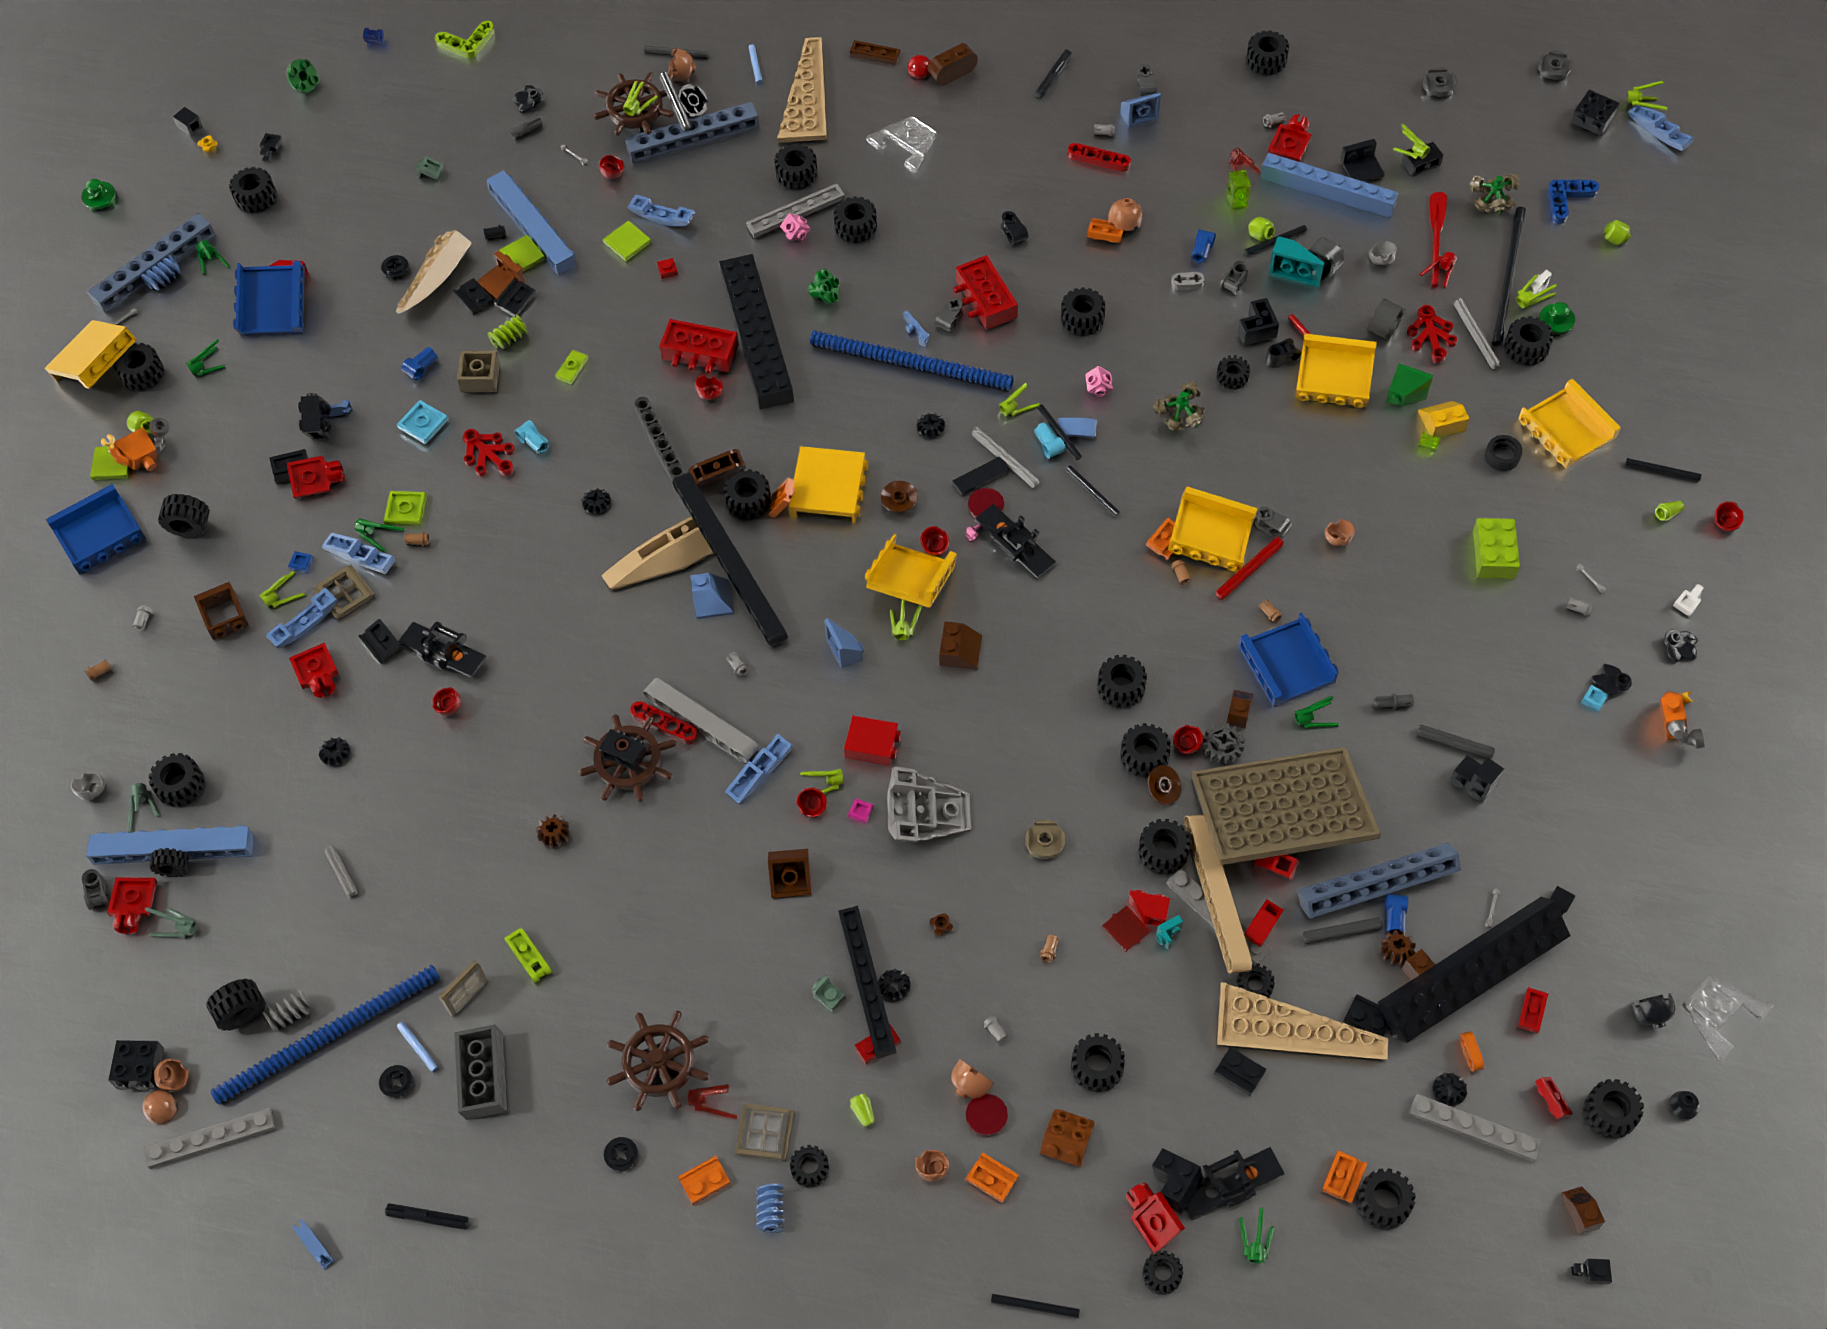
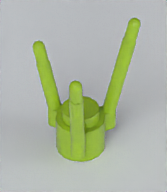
M643 81L637 89L638 82H634L629 96L623 105L624 112L630 116L639 115L642 110L658 98L657 95L639 108L640 103L636 97L644 84Z
M1664 81L1633 87V90H1628L1627 104L1667 110V107L1643 103L1642 100H1657L1658 98L1642 96V92H1639V90L1664 84Z
M1402 124L1401 127L1404 129L1402 133L1415 143L1412 147L1414 152L1396 147L1393 150L1411 156L1414 159L1418 157L1421 159L1425 158L1430 151V147Z
M1536 274L1517 292L1519 296L1516 297V301L1522 309L1528 308L1533 304L1555 296L1554 292L1545 296L1542 295L1556 288L1557 284L1535 295L1531 291L1527 292L1526 290L1538 277Z
M1023 383L1013 394L999 404V408L1005 416L1010 414L1014 417L1019 413L1034 409L1040 405V403H1036L1016 410L1018 405L1014 399L1028 387L1026 383Z
M295 571L284 575L269 589L259 595L267 607L272 605L275 608L280 604L305 596V593H300L279 601L276 600L279 596L275 590L294 575Z
M902 599L900 621L897 622V625L894 611L890 610L892 635L896 639L908 640L909 636H913V630L922 605H918L911 626H909L908 622L904 621L905 600Z
M841 769L800 773L802 776H826L827 785L831 784V787L822 790L824 794L832 790H838L839 785L843 784Z

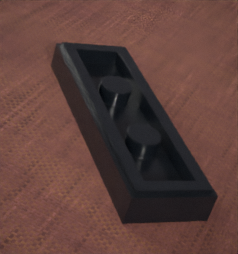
M997 457L952 480V483L963 497L1008 474L1009 469L1001 458Z

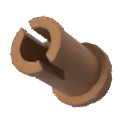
M425 532L421 534L406 533L404 540L406 545L426 546L429 544L430 538L429 534Z
M1182 560L1175 561L1172 564V571L1176 573L1180 585L1188 584L1191 578L1186 570V563Z
M1265 599L1264 602L1266 604L1261 602L1259 609L1269 617L1268 620L1270 622L1277 623L1282 618L1281 610L1276 609L1268 599Z
M105 659L91 668L87 667L88 669L85 672L91 681L93 679L97 680V677L112 669Z
M1047 935L1044 948L1040 951L1043 961L1052 962L1056 958L1055 951L1059 942L1057 936Z

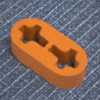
M1471 1031L1461 1033L1459 1036L1460 1043L1470 1070L1472 1072L1483 1070L1484 1062L1474 1034Z

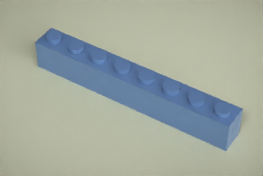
M1271 153L1267 154L1262 165L1260 179L1387 218H1391L1396 206L1399 192Z
M503 170L486 179L489 191L522 232L531 238L558 276L576 266L574 260L576 256L573 250L567 248L566 242L563 238L560 239L555 228L550 227L548 220L541 216L539 209L532 205L530 198L524 196L521 187L515 185L511 175L508 176Z
M243 825L232 828L218 826L212 829L199 827L193 830L179 828L173 831L159 829L153 832L139 830L133 833L119 831L113 834L100 832L89 835L86 857L93 865L151 862L152 852L159 850V848L163 850L165 848H169V850L174 848L176 851L182 850V853L186 852L189 855V860L252 857L254 835L249 827Z

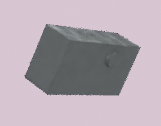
M495 1024L454 1032L458 1113L466 1120L507 1112L503 1032Z

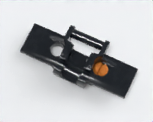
M992 504L975 518V521L991 535L989 537L991 542H995L1010 556L1011 561H1019L1037 579L1056 563L1035 542L1040 532L1034 529L1031 533L1024 526L1025 518L1020 515L1015 523L995 504ZM1003 539H1006L1017 551H1014ZM1031 550L1033 556L1027 557L1024 551Z
M438 621L430 629L412 622L399 639L401 645L416 651L417 656L421 660L442 670L452 668L471 678L487 658L486 655L463 645L467 638L466 634H459L442 626V623ZM439 633L454 639V641H448L447 644L438 641L440 639Z
M1271 1147L1245 1159L1236 1150L1233 1152L1234 1154L1216 1163L1202 1166L1207 1177L1202 1179L1186 1206L1191 1219L1218 1206L1225 1205L1227 1209L1256 1196V1188L1285 1175ZM1238 1162L1239 1168L1236 1169V1173L1224 1179L1221 1177L1214 1178L1213 1173ZM1208 1187H1215L1218 1190V1195L1210 1198L1206 1195L1205 1191Z

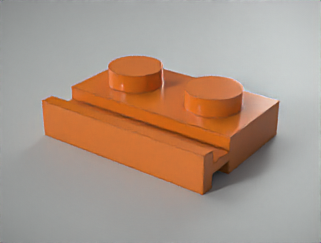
M1092 218L1087 230V237L1095 240L1101 239L1112 243H1120L1124 231L1114 228L1115 224H1109L1107 220Z
M787 478L772 493L769 508L771 511L768 513V516L775 518L790 504L791 500L789 498H792L795 492V488H793L795 480Z
M1170 518L1164 521L1146 543L1147 547L1160 556H1164L1167 561L1174 554L1168 550L1175 524Z
M1338 1150L1321 1191L1351 1204L1367 1163H1363L1357 1158Z
M982 1152L980 1158L967 1175L966 1181L1003 1203L1016 1180H1018L1019 1175Z
M717 1156L678 1176L692 1205L731 1185Z

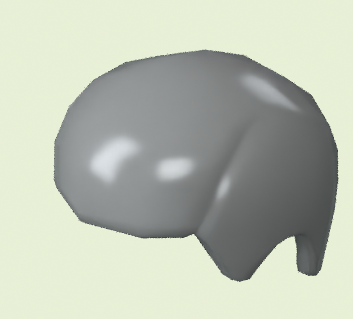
M1386 241L1384 245L1377 243L1370 249L1369 258L1375 265H1389L1395 259L1397 246L1390 241Z
M83 773L80 779L74 778L70 787L77 797L83 800H92L103 792L105 782L101 775L97 773Z

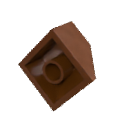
M945 621L939 652V665L977 670L982 635L964 623Z
M808 849L768 852L771 898L812 895Z

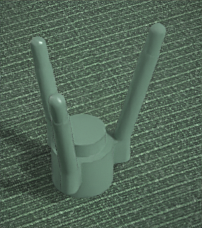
M136 783L130 787L128 833L132 831L134 807L135 812H138L139 804L144 803L146 799L149 800L156 817L160 816L151 791L147 790L146 785L143 783Z
M149 907L145 908L147 912L176 922L175 930L179 932L151 933V937H180L185 939L187 935L191 936L196 929V920L171 908H168L167 911L179 918Z

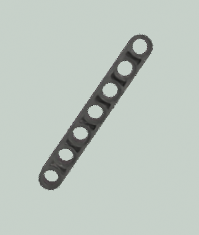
M639 397L634 402L637 417L672 484L673 479L687 472L650 400L647 397Z

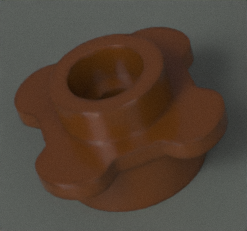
M945 913L930 919V925L933 926L934 934L937 936H941L946 931L951 932L953 930V925L949 922V916Z

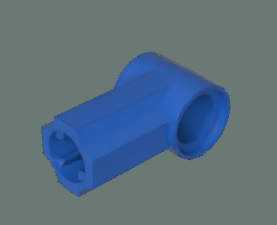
M1198 230L1191 259L1200 264L1206 261L1209 250L1214 245L1216 233Z
M426 347L413 359L407 358L402 363L401 370L414 380H419L423 377L425 369L436 361L438 356L432 348Z
M1386 895V933L1393 934V931L1397 930L1401 934L1405 931L1408 896Z

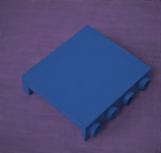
M293 261V265L258 267H243L240 263H237V269L235 270L237 286L234 287L236 319L233 320V326L240 335L303 333L305 267L300 261Z
M113 484L46 519L79 575L146 539Z
M1302 612L1299 613L1297 620L1249 638L1248 634L1240 636L1238 646L1273 707L1336 683L1339 673L1338 668L1330 661L1328 651L1325 648L1323 649L1318 634L1313 632L1309 619L1305 618Z

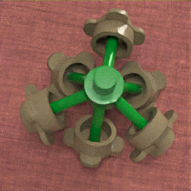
M1506 174L1504 179L1502 176H1497L1496 180L1488 179L1487 183H1484V178L1474 175L1470 181L1472 193L1480 191L1487 195V197L1481 196L1479 199H1475L1476 208L1481 212L1486 211L1490 213L1491 210H1494L1495 213H1503L1514 207L1516 201H1513L1510 195L1504 194L1503 187L1507 191L1512 189L1518 190L1520 188L1518 174ZM1496 194L1497 200L1491 202L1489 199H1494Z
M1195 381L1182 384V392L1178 397L1168 394L1165 396V399L1158 397L1156 403H1154V410L1156 414L1159 413L1160 417L1164 413H1168V411L1176 414V416L1172 415L1164 421L1172 431L1184 430L1188 426L1195 428L1202 423L1200 420L1204 418L1202 414L1205 413V408H1200L1197 404H1189V400L1201 395V390L1198 389ZM1181 410H1186L1185 421L1187 425L1185 426L1182 425L1183 419L1179 417Z

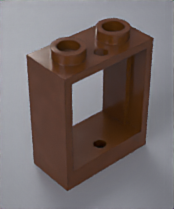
M230 582L194 596L205 626L213 640L222 638L249 625ZM232 599L238 616L212 626L206 609Z

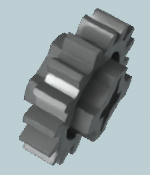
M1219 723L1217 728L1211 725V731L1206 730L1205 736H1203L1202 749H1206L1205 756L1211 755L1210 761L1217 759V764H1220L1222 760L1227 765L1229 760L1235 762L1236 757H1241L1245 747L1243 745L1245 738H1241V731L1236 732V726L1231 729L1229 728V723L1225 727Z

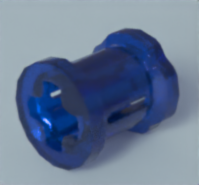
M364 28V42L374 41L382 44L384 39L383 30Z

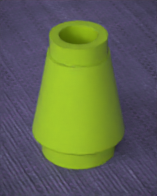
M1680 500L1661 503L1655 509V514L1659 520L1668 521L1683 511L1685 506Z
M863 1093L850 1099V1107L863 1124V1127L873 1124L875 1120L870 1098Z

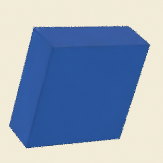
M295 551L288 565L289 570L307 573L313 561V556Z

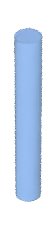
M752 44L749 45V52L756 84L760 85L763 81L755 45Z
M400 1022L397 1028L431 1072H436L439 1066L404 1022Z

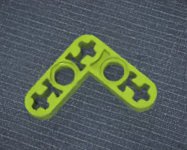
M483 21L467 40L447 32H439L435 35V41L439 48L465 58H474L493 36L495 29L491 21ZM476 38H482L480 41H475ZM455 43H459V44H460V45L457 46V47H453V46H452V45L455 44Z

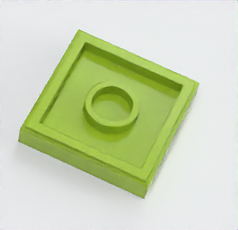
M629 220L603 239V243L625 262L652 243L651 239Z
M528 235L498 250L504 255L507 254L515 264L518 263L524 272L546 260L543 253Z
M95 447L90 473L92 480L128 479L130 466L127 467L117 463L108 451L109 447Z
M390 491L383 521L384 524L421 526L427 498L426 492Z

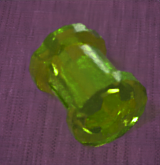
M1423 431L1418 446H1425L1436 452L1441 436L1438 435L1436 437Z

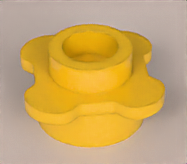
M206 136L198 141L197 144L202 147L204 152L209 153L215 150L218 143L213 140L212 136Z

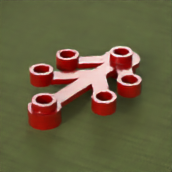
M1423 305L1418 309V319L1407 329V335L1415 337L1418 334V328L1424 322L1426 328L1417 339L1412 341L1411 349L1414 351L1421 350L1423 342L1429 336L1433 349L1431 358L1435 363H1441L1445 360L1447 351L1440 347L1437 336L1444 339L1449 347L1456 346L1458 339L1455 335L1448 334L1453 329L1452 322L1435 315L1432 306ZM1433 322L1442 326V330L1434 326Z
M468 429L464 432L462 439L464 444L467 445L464 462L467 466L475 464L474 447L479 449L478 465L475 468L478 476L483 477L487 474L485 466L486 456L498 466L502 475L510 476L513 473L514 467L510 460H502L494 453L504 452L506 455H512L515 452L512 443L501 444L503 442L501 433L479 434L475 429ZM481 441H493L494 444H484Z

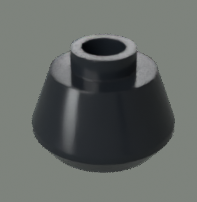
M1678 1091L1670 1098V1108L1679 1118L1692 1119L1700 1110L1698 1098L1692 1092Z

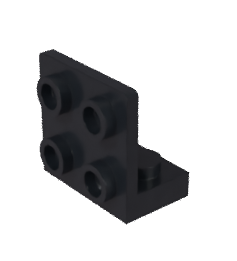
M1375 139L1342 148L1340 162L1350 178L1368 182L1384 177L1385 173L1375 157L1377 146Z

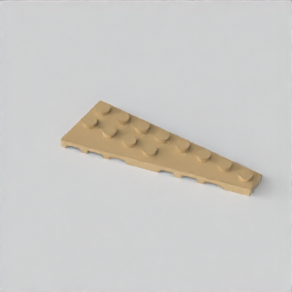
M822 37L805 38L802 55L798 62V69L794 76V83L791 86L787 100L786 111L783 114L784 118L780 125L779 135H777L778 143L827 140Z
M1221 982L1217 1045L1387 1060L1388 1038Z

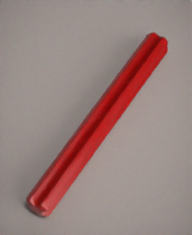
M1280 537L1273 539L1216 591L1215 595L1220 600L1226 598L1283 546L1284 541Z

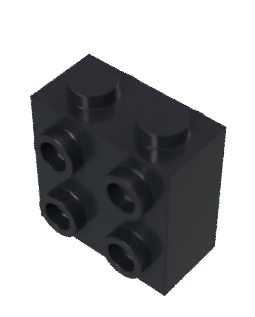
M1589 89L1574 110L1571 123L1601 136L1616 115L1620 103Z
M308 393L306 396H301V402L298 403V409L301 413V420H299L300 431L311 439L329 438V433L332 431L331 422H329V415H331L330 404L316 393Z
M116 1040L108 1081L118 1090L136 1088L145 1091L149 1088H157L154 1081V1070L158 1063L162 1061L164 1047L158 1041Z

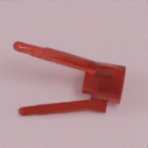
M1235 148L1231 151L1229 163L1233 168L1239 187L1242 188L1243 185L1236 165L1241 166L1246 162L1258 174L1261 171L1254 165L1255 162L1240 148Z
M728 1084L689 1089L688 1103L689 1106H695V1111H705L737 1119V1115L703 1106V1104H707L708 1095L728 1093Z

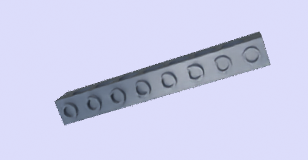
M752 102L689 119L691 123L689 131H683L680 123H675L651 130L649 135L644 132L626 137V146L632 163L640 162L758 128L759 120Z
M199 213L191 217L87 292L93 303L104 313H107L146 285L141 275H147V270L152 271L153 266L158 267L157 264L159 262L163 263L164 258L169 259L168 256H171L178 262L195 250L200 241H207L213 237L215 233L211 224Z
M1447 842L1298 889L1300 907L1309 918H1313L1461 871L1459 853Z

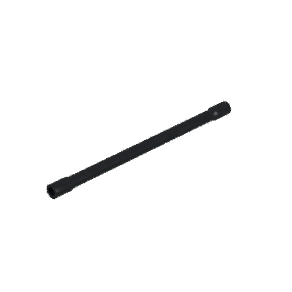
M1521 206L1515 210L1509 255L1496 327L1492 339V345L1495 347H1501L1504 340L1510 294L1522 226L1526 214V209Z

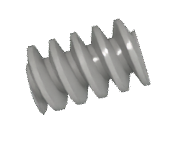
M300 989L298 990V997L290 994V1002L283 998V1006L276 1002V1010L269 1006L268 1014L264 1013L269 1025L275 1032L279 1031L278 1024L283 1028L286 1027L285 1020L292 1024L294 1023L293 1016L301 1019V1012L305 1015L309 1014L308 1007H311Z

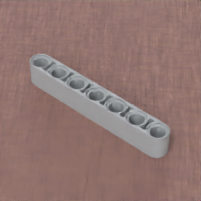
M654 678L643 691V695L649 701L673 717L694 726L699 734L740 761L747 763L759 749L758 744L754 740L661 679Z

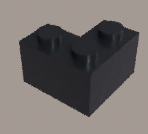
M1263 298L1251 301L1249 317L1239 320L1238 335L1243 346L1274 339L1278 335L1279 323L1268 299Z
M1467 755L1453 771L1450 780L1457 787L1463 788L1470 793L1474 799L1484 802L1497 787L1504 768L1488 757L1480 764Z
M1162 1148L1152 1164L1153 1172L1156 1178L1166 1182L1161 1193L1171 1208L1183 1213L1203 1179L1201 1166Z

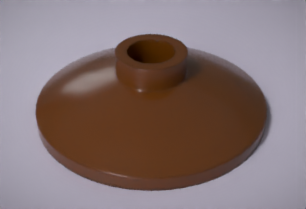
M905 481L890 482L881 491L883 506L892 512L908 511L917 501L916 489Z
M1160 765L1150 772L1148 789L1156 802L1168 805L1174 803L1179 798L1181 781L1173 768Z

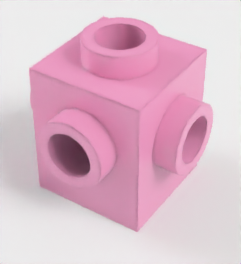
M789 213L780 225L786 233V237L791 241L802 242L811 230L804 217Z
M1097 366L1085 374L1087 390L1090 394L1101 398L1113 390L1111 373L1104 368Z

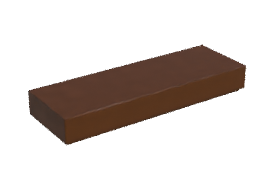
M854 40L850 49V56L897 65L901 55V49Z

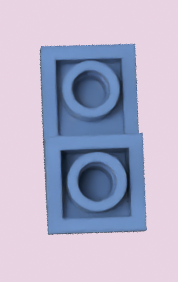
M1058 418V425L1067 437L1076 436L1078 439L1096 438V419Z

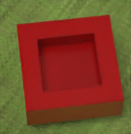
M673 258L657 262L661 279L678 275Z

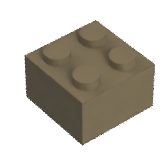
M461 351L457 382L461 392L497 391L500 362L496 351Z

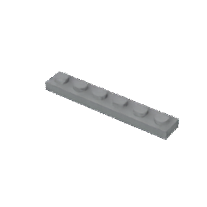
M834 184L746 222V225L752 236L756 238L779 228L789 213L805 217L844 200L845 194L838 184Z
M1182 869L1178 870L1166 882V885L1214 928L1202 887ZM1240 923L1243 933H1245L1247 928L1242 923ZM1245 937L1252 963L1256 966V963H1260L1271 950L1264 943L1259 947Z
M1419 1094L1415 1095L1409 1116L1532 1162L1536 1161L1542 1141Z
M272 1109L260 1110L146 1146L144 1150L147 1167L153 1169L276 1130Z

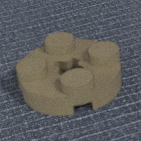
M1039 820L1026 831V848L1032 857L1039 859L1056 858L1064 849L1065 833L1062 828L1060 829L1057 826V823L1051 820ZM1043 836H1047V839L1051 841L1043 843L1040 839H1043Z

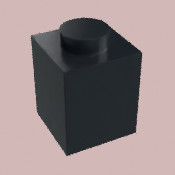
M186 107L173 116L177 128L190 137L203 128L199 116Z

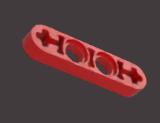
M1072 143L1068 146L1067 155L1072 160L1121 172L1128 171L1131 167V158L1127 155L1079 143ZM1092 153L1095 157H1088L1087 154ZM1109 157V158H1111L1112 160H1111V161H1104L1103 158Z
M637 701L630 707L633 719L644 724L648 716H660V721L653 722L651 728L675 740L691 745L698 739L697 730L694 726L649 704ZM642 708L643 713H642V712H638V714H637V713H636V710H640V709ZM671 723L677 724V728L673 731L667 729V726ZM692 732V736L686 738L685 733L689 734Z

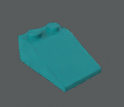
M1278 236L1272 251L1268 274L1319 288L1324 262L1296 241Z

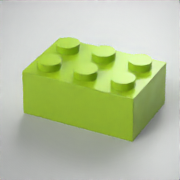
M1477 518L1473 528L1477 578L1515 579L1520 568L1515 519Z

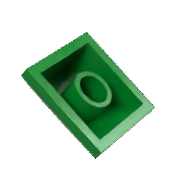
M1399 363L1388 390L1386 401L1404 407L1426 400L1433 375Z

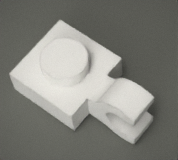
M1545 270L1541 275L1538 274V277L1533 282L1534 284H1531L1526 291H1531L1534 295L1541 292L1548 285L1552 273Z
M1697 584L1691 593L1685 589L1673 606L1690 617L1702 601L1698 597L1702 594L1704 587Z

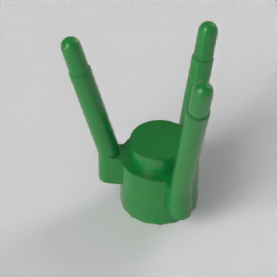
M203 240L197 244L196 247L199 252L197 256L203 275L206 274L203 258L212 260L211 256L213 254L227 268H230L227 261L216 251L215 247H211L208 241Z
M216 339L186 363L193 376L197 373L199 376H202L205 373L225 368V365H220L202 370L205 367L202 360L218 349L215 345L219 342V339Z
M362 518L356 521L354 527L355 531L359 533L360 538L365 539L382 552L386 550L367 536L373 533L374 527L404 531V528L374 523Z
M1333 696L1295 711L1297 724L1299 726L1304 725L1305 729L1310 727L1339 726V723L1332 722L1311 723L1314 720L1313 712L1330 705V700L1333 699Z
M1262 1207L1259 1209L1256 1242H1251L1250 1246L1248 1245L1244 1218H1239L1244 1245L1243 1256H1247V1261L1251 1263H1265V1259H1268V1251L1275 1227L1271 1226L1264 1247V1244L1261 1243L1264 1208Z

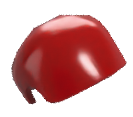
M924 55L912 57L907 67L909 75L915 79L928 77L930 75L928 73V66L931 61Z
M606 155L599 162L600 173L608 179L619 178L625 168L623 160L614 155Z
M701 375L695 381L696 392L701 399L715 400L723 392L722 382L716 379L715 376L707 378L706 375Z
M1726 501L1719 504L1716 508L1714 520L1721 530L1733 532L1744 523V512L1738 507L1737 503Z
M937 526L926 528L920 537L922 548L930 555L940 556L949 547L950 540L948 534Z
M451 687L442 688L435 693L432 699V708L442 716H451L461 707V697Z
M1185 725L1177 729L1173 735V744L1180 753L1191 755L1198 752L1201 748L1203 734L1198 727Z
M814 787L805 788L798 794L796 805L803 815L811 818L818 817L826 810L827 798L820 789Z

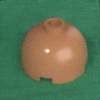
M674 48L671 54L674 58L669 63V76L673 82H684L690 78L691 73H695L696 64L693 63L692 56L686 50Z
M1124 198L1112 204L1108 213V223L1115 224L1114 228L1131 231L1134 230V227L1138 226L1139 228L1141 226L1143 218L1142 209L1137 202L1130 198Z
M959 1059L952 1070L951 1080L957 1088L955 1092L964 1099L967 1096L974 1099L980 1098L994 1084V1082L961 1059Z

